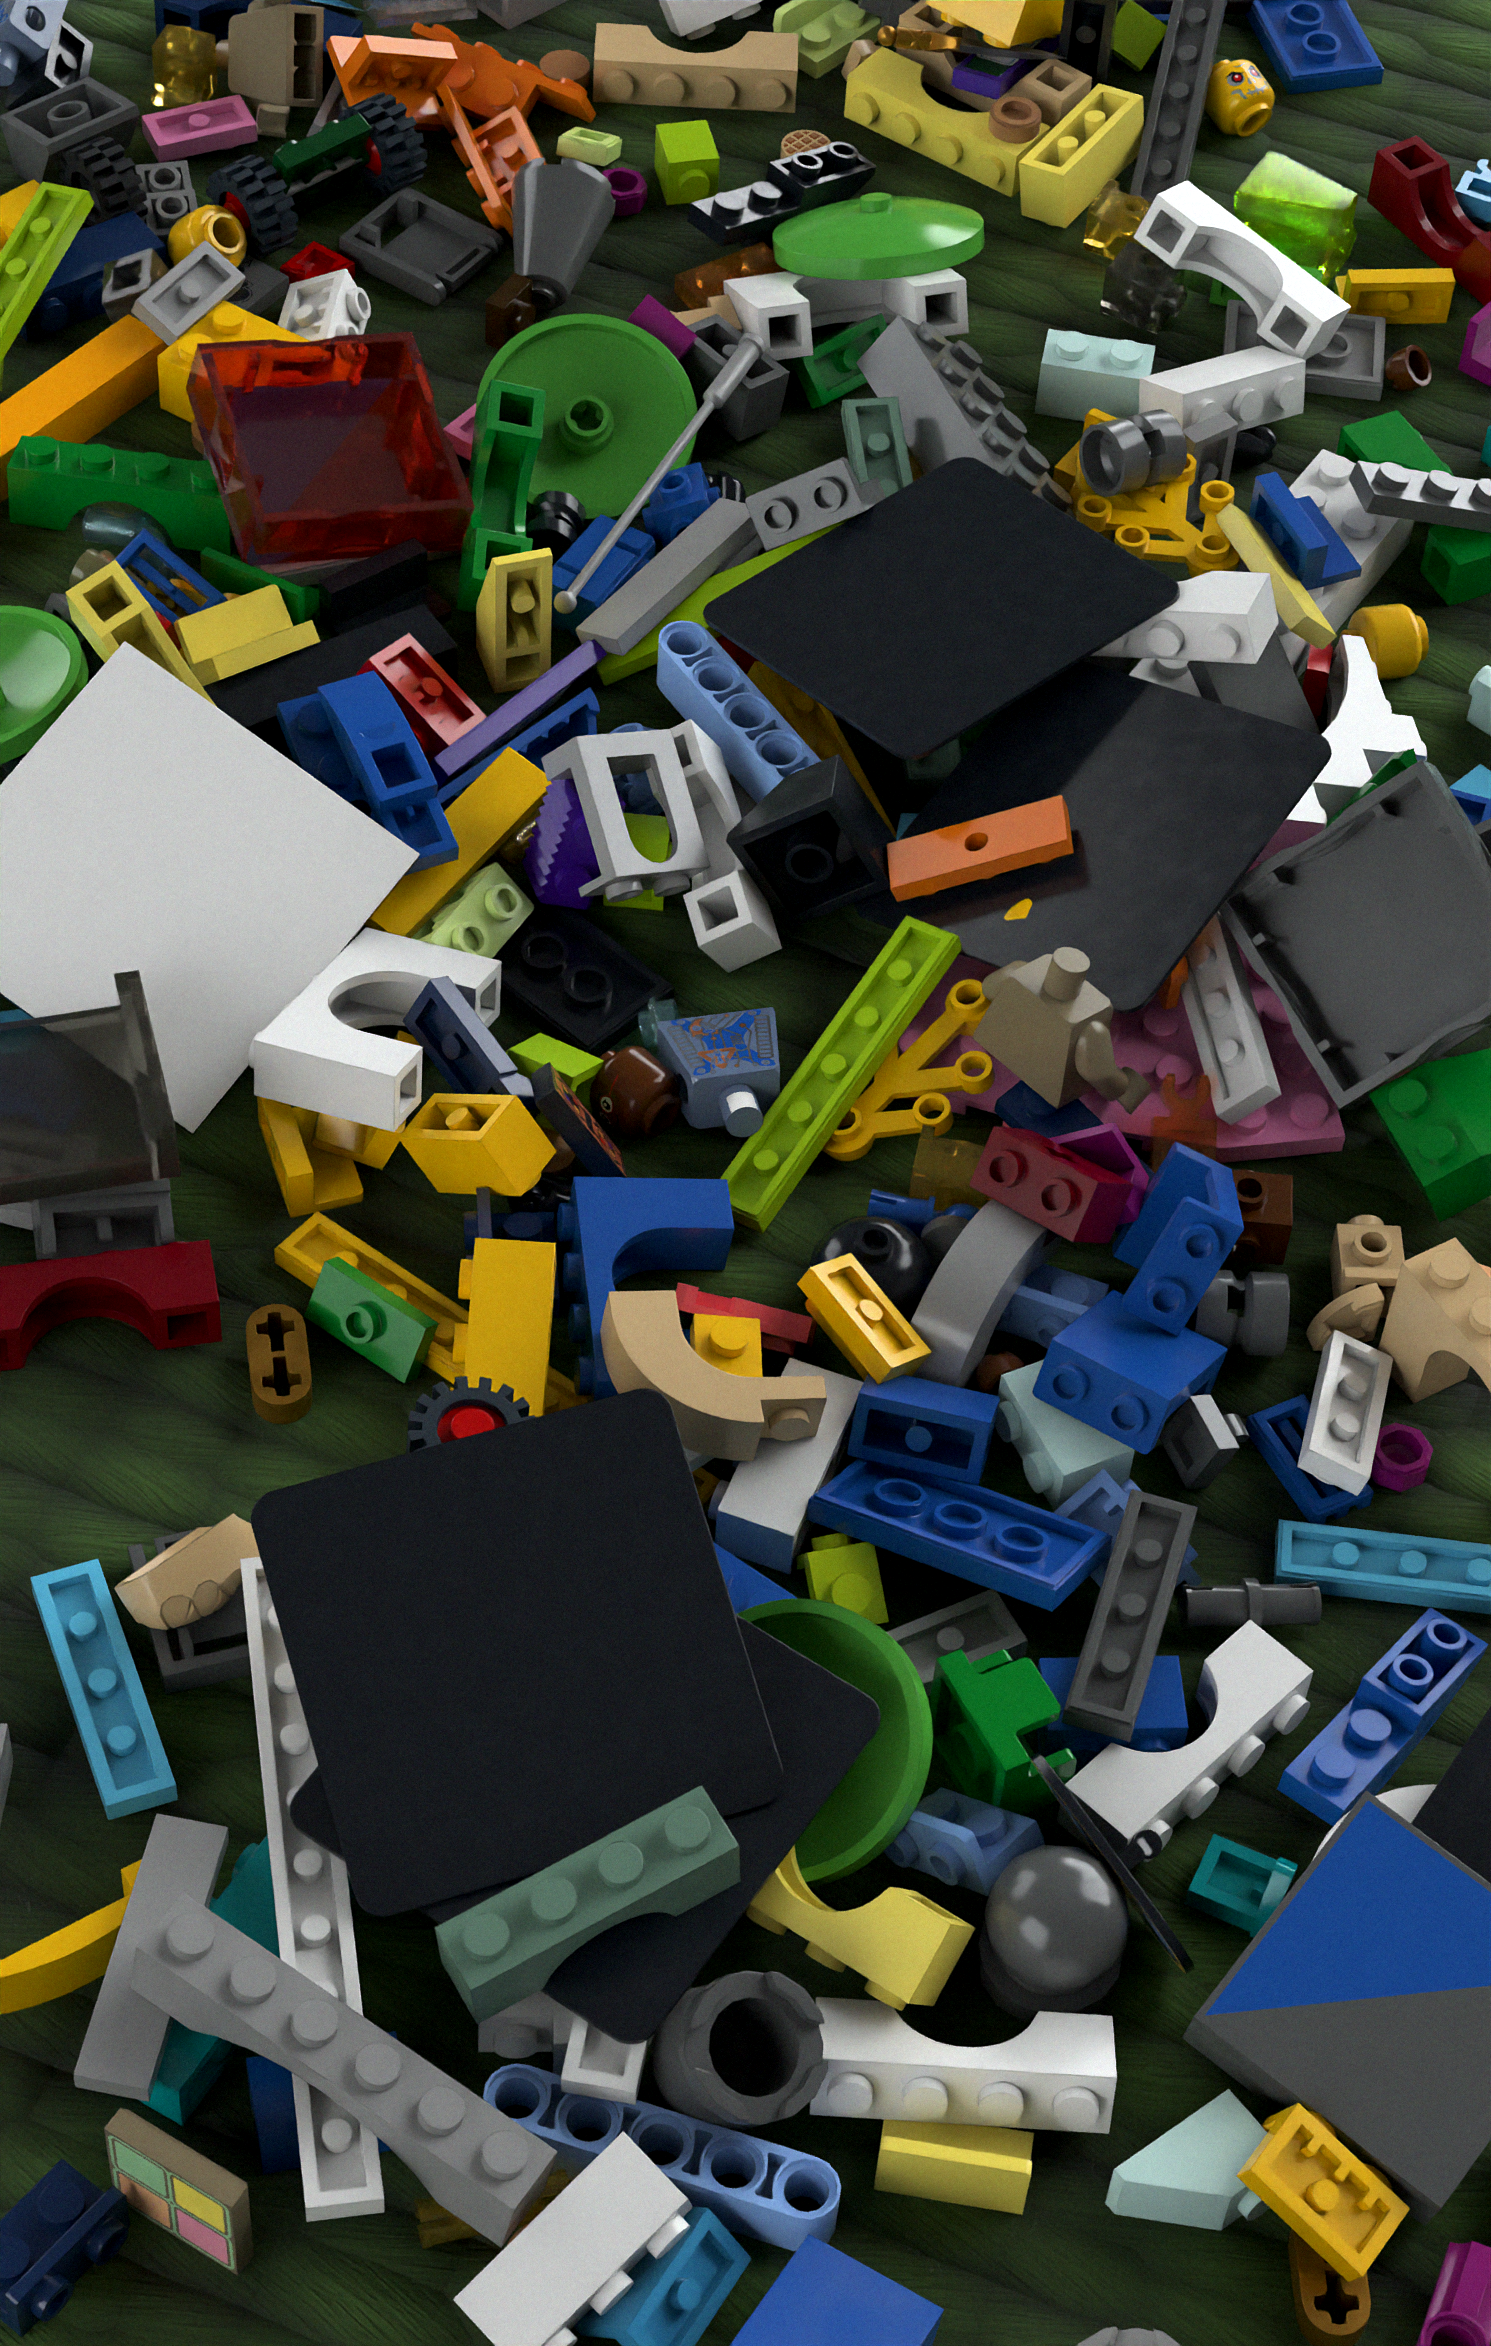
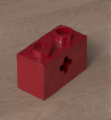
M994 1126L969 1186L1072 1242L1109 1243L1134 1184L1031 1129Z

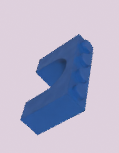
M574 1177L569 1203H559L557 1236L559 1242L569 1243L570 1253L564 1254L562 1271L564 1291L574 1292L575 1304H570L568 1334L570 1343H580L581 1355H577L575 1359L574 1388L577 1396H586L587 1403L618 1395L606 1368L600 1336L608 1292H616L614 1286L630 1275L647 1270H725L734 1232L727 1179ZM682 1329L683 1334L690 1345V1330Z

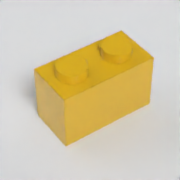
M434 1093L398 1136L400 1142L438 1193L476 1194V1187H489L490 1195L521 1197L538 1183L541 1178V1171L557 1152L517 1095Z

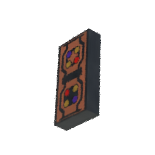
M548 1062L531 1074L532 1079L530 1080L535 1105L593 1177L628 1178L622 1152L551 1063Z

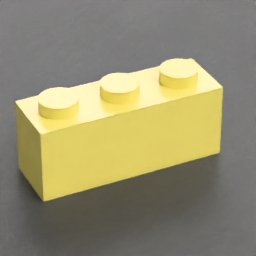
M1098 84L1019 162L1021 215L1045 222L1051 226H1059L1066 229L1138 156L1144 132L1143 96L1103 84Z

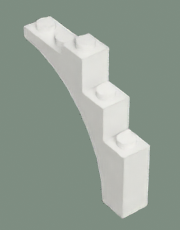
M1342 634L1331 658L1329 678L1325 692L1328 704L1327 728L1321 734L1329 741L1332 750L1331 758L1257 857L1256 862H1264L1284 848L1302 843L1326 828L1327 822L1394 753L1414 748L1417 762L1421 759L1427 761L1426 745L1420 739L1413 717L1392 714L1390 702L1386 700L1377 676V666L1371 660L1363 637Z

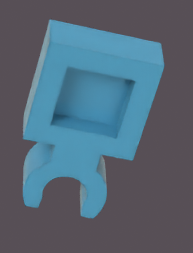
M1481 159L1477 162L1475 172L1466 170L1454 191L1456 199L1466 217L1476 223L1491 222V170L1487 168L1489 160Z

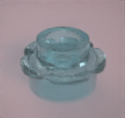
M655 996L651 997L648 1003V1010L638 1012L639 1026L645 1047H657V1022L681 1019L674 998L657 1002Z

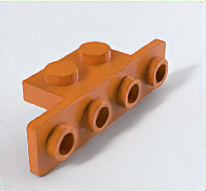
M414 22L410 30L414 39L452 43L458 60L440 85L444 82L447 84L464 112L471 117L487 123L516 105L525 120H527L537 101L589 123L593 121L596 115L587 98V91L571 79L562 77L559 82L546 77L542 70L528 61L520 59L515 64L505 60L491 46L482 42H476L474 46L460 41L454 32L439 24H433L432 28ZM436 89L434 93L436 95L438 103L443 104L441 97Z
M444 82L436 87L444 104L437 109V112L450 135L453 137L458 134V137L451 140L452 145L466 168L471 165L473 166L472 169L466 172V175L481 200L485 197L488 198V200L481 203V207L496 232L505 227L513 239L511 188L514 176L522 165L533 159L544 157L525 118L516 105L473 130L466 113Z

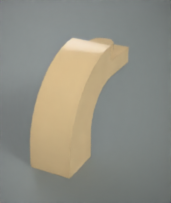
M675 1290L608 1292L600 1336L606 1368L618 1394L647 1388L665 1396L672 1407L684 1448L720 1459L754 1461L760 1438L793 1441L802 1437H816L827 1401L823 1376L744 1377L724 1372L703 1360L687 1342L680 1323Z

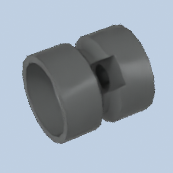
M1163 409L1131 415L1126 419L1121 418L1090 425L1083 432L1079 444L1081 471L1092 490L1103 497L1116 496L1136 491L1140 487H1151L1175 481L1183 473L1186 465L1187 446L1185 435L1179 422L1171 413Z
M1219 1269L1187 1321V1328L1228 1348V1351L1232 1346H1239L1244 1356L1283 1357L1288 1336L1290 1287L1287 1274L1250 1271L1243 1281L1236 1280L1231 1270ZM1237 1309V1315L1234 1313H1227V1310Z

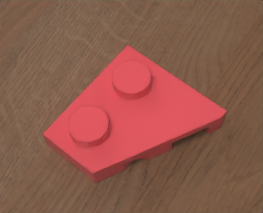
M679 1282L677 1284L676 1298L678 1311L686 1319L692 1320L694 1313L760 1319L761 1349L793 1356L796 1345L812 1348L818 1325L812 1317L737 1297H732L731 1299L698 1291L699 1287Z

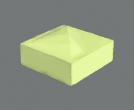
M576 126L558 137L556 155L575 159L589 166H606L620 157L622 139H619V136Z

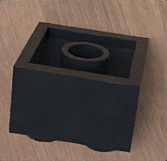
M839 754L786 776L726 837L727 844L787 929L890 888L887 844L897 840Z

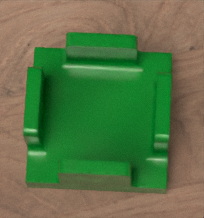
M962 1649L937 1658L929 1702L933 1730L932 1748L962 1795L1022 1816L1057 1801L1031 1762L1030 1758L1035 1754L1023 1736L1028 1732L1057 1721L1061 1711L1059 1702L1032 1660L1023 1657L1013 1661L1006 1649L971 1663ZM1069 1748L1044 1757L1064 1784L1074 1777L1077 1760Z

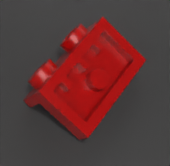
M410 633L370 657L355 675L374 670L381 678L403 712L428 764L431 763L434 757L487 718Z

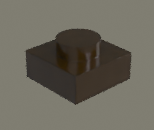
M514 272L486 300L485 344L500 350L510 339L532 326L536 314V308L532 304L533 280Z

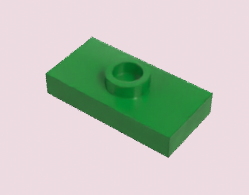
M339 1257L324 1262L304 1317L404 1384L418 1378L439 1325L438 1322Z

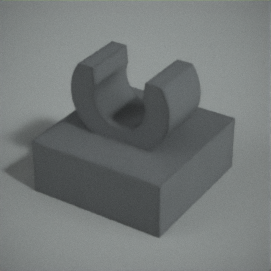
M1211 1394L1190 1396L1159 1435V1439L1186 1489L1207 1488L1224 1466L1234 1458L1233 1455L1240 1448L1237 1442H1245L1250 1438L1239 1415H1222Z

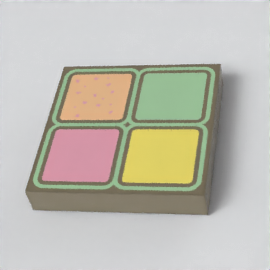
M120 2108L104 2128L112 2186L117 2187L126 2195L129 2208L239 2276L254 2256L247 2183L127 2108L125 2110Z

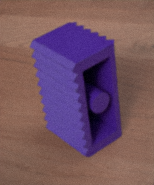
M574 778L551 781L552 784L545 787L548 795L542 798L545 805L538 808L541 815L535 818L538 826L531 829L534 836L528 839L530 847L525 849L527 857L522 859L521 862L541 903L587 910L591 907L594 896L581 897L578 888L601 876V872ZM614 784L622 812H624L626 803L623 802V797L620 796V791L617 790L618 785Z

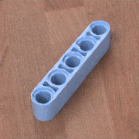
M676 621L662 628L659 633L656 678L658 688L686 721L691 719L721 748L726 768L757 804L786 776L821 761L707 629L692 621Z
M511 2064L503 2066L492 2073L485 2084L483 2100L497 2110L502 2111L506 2107L520 2105L533 2111L527 2117L510 2119L558 2151L550 2172L552 2174L574 2180L624 2131L645 2154L659 2150L674 2155L676 2158L674 2162L666 2165H655L688 2198L692 2207H708L729 2231L791 2251H797L808 2234L828 2243L835 2232L841 2183L837 2172L831 2165L818 2157L637 2100L636 2105L561 2092V2075L530 2065ZM582 2128H594L605 2136L597 2141L586 2142L573 2137L572 2133ZM731 2173L744 2177L749 2183L744 2187L734 2189L719 2184L715 2179L720 2175ZM799 2196L810 2197L822 2207L815 2211L804 2212L791 2207L788 2201Z

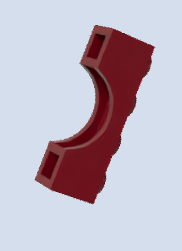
M1417 135L1378 150L1376 152L1367 202L1441 268H1452L1455 280L1486 306L1491 301V231L1486 233L1477 228L1462 211L1452 187L1449 163Z
M177 1241L163 1246L124 1251L108 1250L94 1255L56 1260L40 1259L32 1263L0 1267V1371L24 1368L31 1350L41 1337L60 1324L84 1317H107L126 1322L140 1330L150 1340L156 1350L222 1341L220 1302L210 1241Z

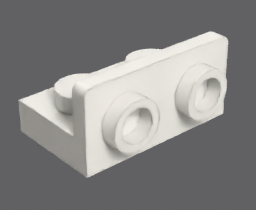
M345 268L291 283L278 326L356 362L357 355L361 350V341L366 323L371 314V306L366 292L361 287H357Z

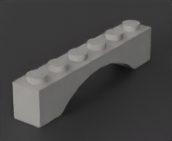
M182 1892L136 1946L131 1989L188 2029L217 2036L248 2048L285 2067L322 2091L355 2116L383 2141L417 2176L438 2204L499 2247L504 2245L545 2190L558 2152L557 2150L186 1893Z

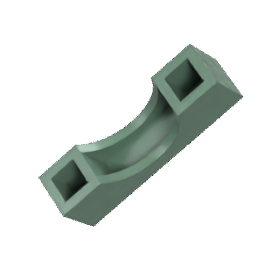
M701 1785L435 1927L441 1962L476 2024H479L543 1989L552 1973L570 1954L608 1928L647 1913L664 1912L676 1917L739 1883V1844Z

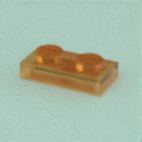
M764 242L675 275L674 292L691 310L707 308L708 297L724 295L723 280L786 272L788 270L775 262L773 251Z

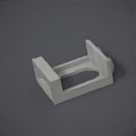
M671 729L576 736L541 758L547 781L574 778L601 876L578 888L581 897L606 894L608 902H619L642 894L643 890L651 889L654 890L656 897L670 896L690 888L689 879L711 867ZM652 767L672 837V851L666 862H651L643 857L634 847L629 837L612 775L643 773Z

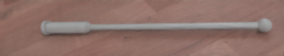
M745 333L739 340L738 348L703 394L704 404L567 591H561L555 596L554 607L559 613L569 614L574 611L577 604V595L713 409H720L754 362L764 355L766 344L761 337L754 333Z

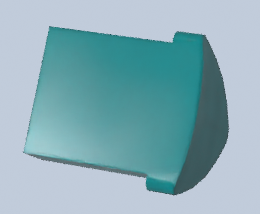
M1213 1834L1190 1884L1184 1904L1249 1931V1936L1254 1938L1291 1890L1298 1864L1283 1857L1275 1860Z

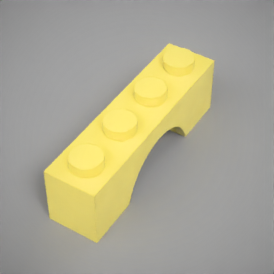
M883 46L847 75L844 117L1011 198L1020 191L1019 162L1050 132L1051 126L1041 122L1038 136L1029 142L1008 143L999 140L989 130L990 112H963L939 104L923 89L924 66Z
M795 1845L745 1913L751 1920L776 1934L784 1935L789 1928L805 1938L809 1943L804 1952L826 1967L843 1973L848 1965L869 1979L864 1990L881 2002L898 2010H903L907 2003L934 2006L975 1930V1927L920 1893L891 1886L874 1900L861 1907L847 1911H837L823 1903L807 1886L799 1870Z

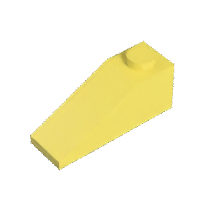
M550 548L495 557L491 560L476 604V648L495 694L526 688L551 669L553 555Z

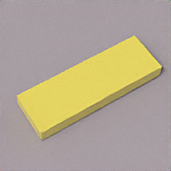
M1229 503L1216 515L1217 523L1250 572L1270 573L1276 610L1289 630L1315 648L1323 650L1337 637L1336 633L1263 526L1235 505Z

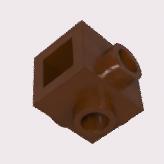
M1247 1169L1232 1170L1244 1230L1225 1260L1236 1263L1254 1262L1283 1265L1293 1226V1176L1254 1172Z

